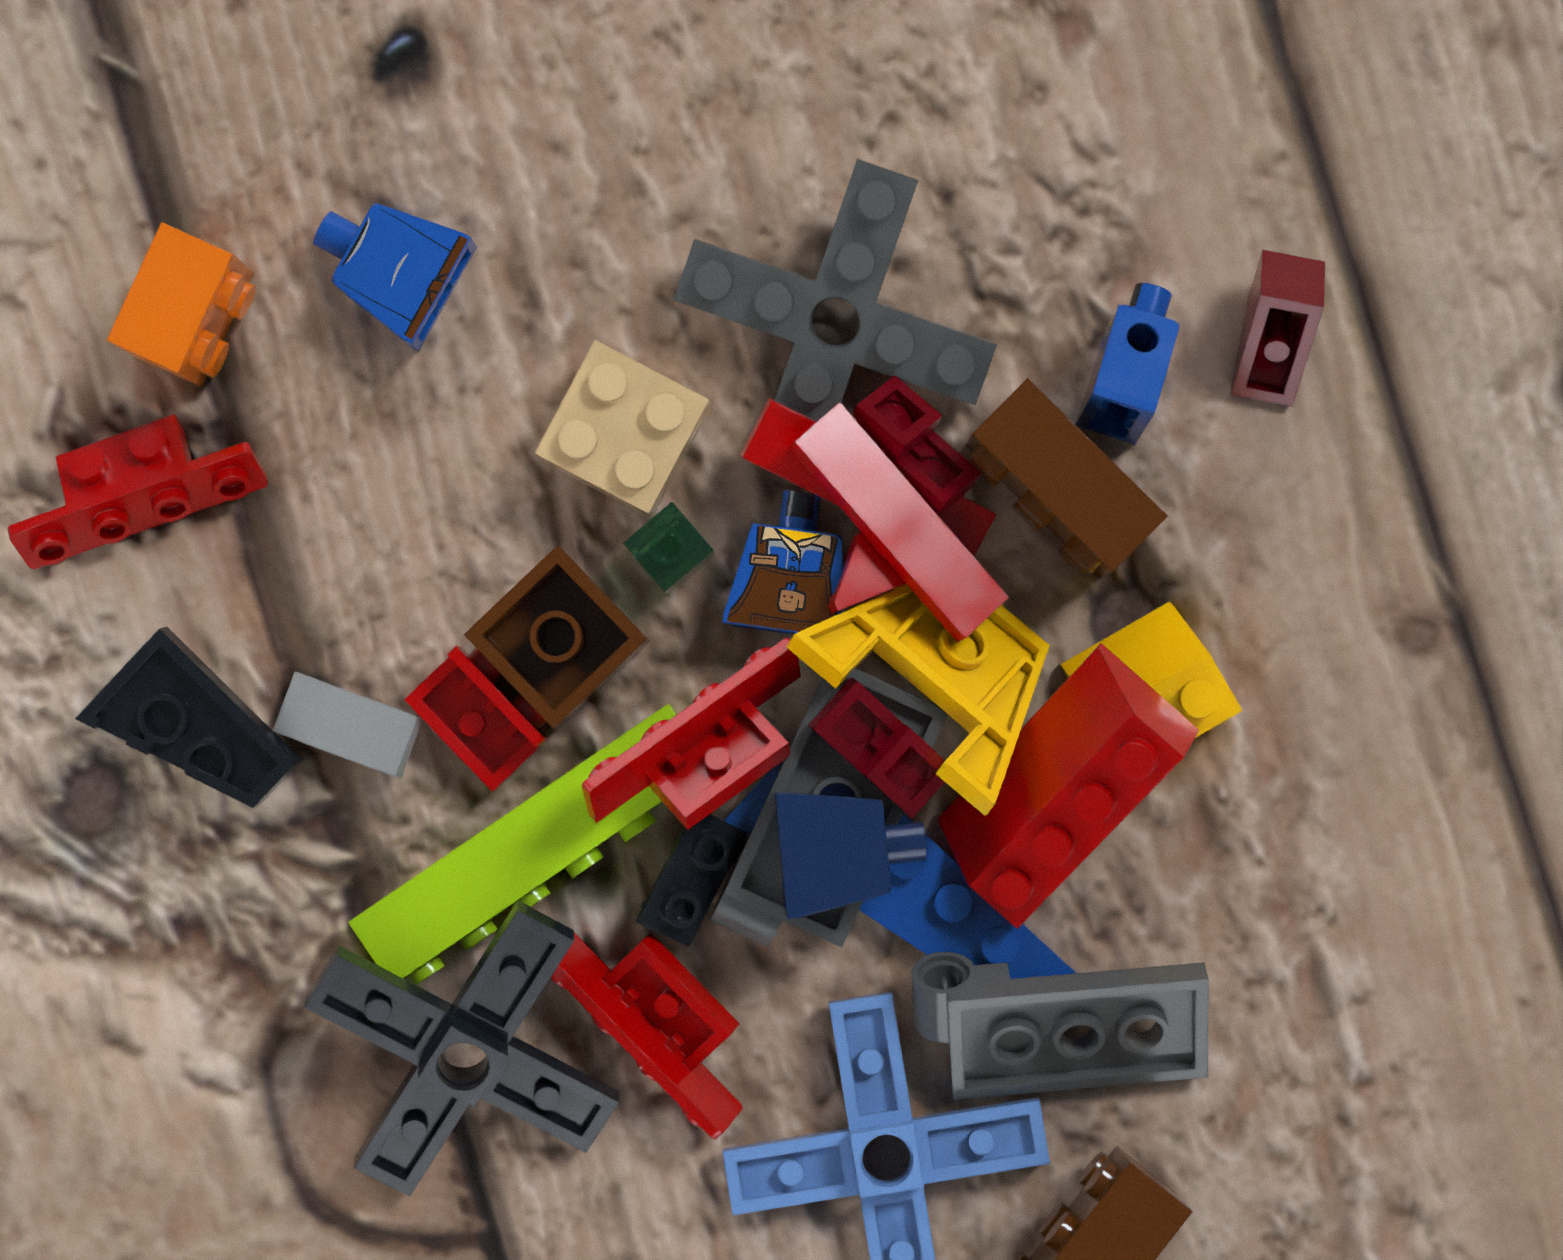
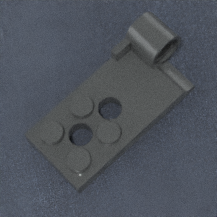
M856 668L836 689L825 679L821 678L790 746V756L781 765L751 833H749L737 862L721 892L710 921L769 947L783 920L842 947L863 901L796 919H787L785 916L774 793L820 794L821 790L827 785L842 783L850 788L854 797L883 800L885 825L898 824L903 811L834 750L808 724L852 677L933 749L948 716L939 706Z
M944 951L931 953L920 958L912 968L914 1026L917 1032L928 1040L949 1043L953 1100L1208 1078L1209 978L1205 962L1010 979L1008 963L973 965L972 961L964 955ZM1147 1019L1156 1022L1151 1029L1144 1032L1127 1030L1132 1023L1139 1020ZM1086 1025L1092 1027L1089 1033L1082 1037L1070 1038L1063 1035L1067 1029L1073 1026Z

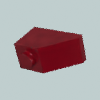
M1262 249L1247 300L1231 384V395L1293 407L1324 310L1325 261Z

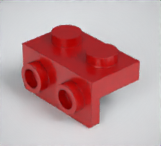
M456 645L447 654L449 657L404 700L492 792H495L550 739L540 729L547 721L521 694L512 700L496 683L502 674L477 648L468 654L462 647Z

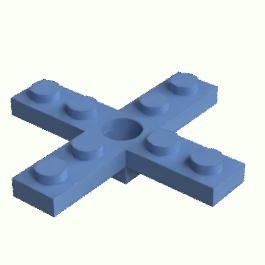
M892 992L828 1001L849 1128L723 1148L722 1153L732 1215L860 1195L870 1260H935L924 1184L1050 1164L1040 1100L1038 1097L912 1117ZM882 1135H892L901 1139L907 1145L910 1152V1160L906 1170L900 1176L891 1180H880L873 1177L867 1172L862 1161L863 1152L867 1144L874 1138Z

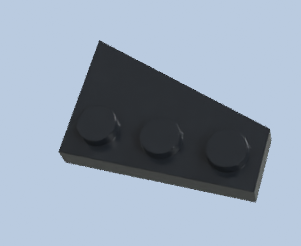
M167 626L159 628L75 718L94 729L101 728L127 741L126 745L146 755L153 754L183 769L185 775L251 808L259 806L302 761Z

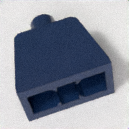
M795 792L774 793L785 916L787 919L801 918L891 893L889 865L922 862L927 859L923 822L885 825L883 800Z

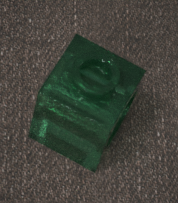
M670 502L623 542L667 596L715 556L712 547L673 502Z

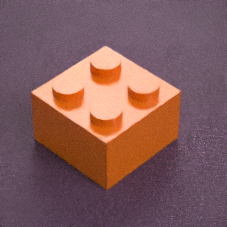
M161 222L106 341L135 358L202 387L207 375L214 378L225 362L229 343L223 340L233 318L241 320L253 301L256 286L250 282L254 272L232 253Z

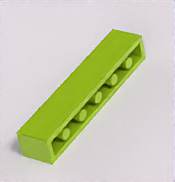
M668 703L348 922L376 965L403 979L406 977L409 982L415 985L419 984L445 966L438 955L459 941L465 951H467L498 930L491 919L509 906H514L517 900L532 907L551 894L544 882L557 873L566 869L570 877L574 878L603 858L597 846L617 832L624 842H627L656 822L650 810L662 801L649 786L596 823L588 814L581 785L588 778L594 767L601 761L609 757H618L638 743L643 734L652 725L661 720H670L676 716L677 712L673 706Z

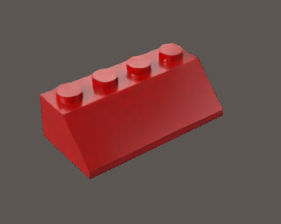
M1100 643L1021 728L996 803L989 813L984 816L959 794L938 817L937 820L968 886L1018 929L1185 757L1199 729Z

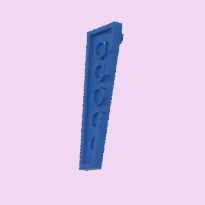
M783 761L771 769L725 819L727 823L747 832V837L754 827ZM842 783L829 784L820 792L821 795L854 797L850 788ZM903 814L898 824L913 823ZM926 834V861L889 865L891 893L863 900L859 911L927 955L945 951L964 955L972 961L973 965L1008 963L1010 979L1076 973L1024 924L1018 929L1015 928L970 888L959 864Z

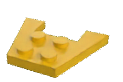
M905 584L795 633L786 647L835 689L872 651L880 656L970 733L941 765L936 775L986 816L996 803L1050 645L1003 605L998 607L967 638L957 642L912 589Z

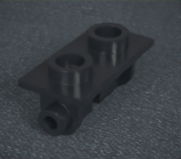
M711 813L688 830L684 826L646 901H642L640 905L642 909L635 922L689 947L747 832L721 820Z

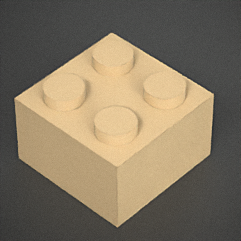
M594 340L536 449L535 455L544 463L652 519L711 408L709 399Z

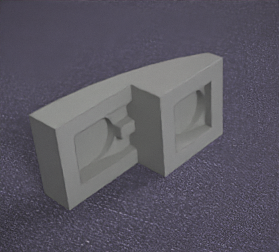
M294 672L273 732L383 773L402 778L423 719L314 677Z

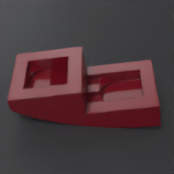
M896 375L856 405L853 414L858 424L938 516L974 487L982 472L934 432L942 415Z
M852 677L808 724L810 728L910 818H913L945 783L936 775V772L945 760L910 727L902 723L861 683Z

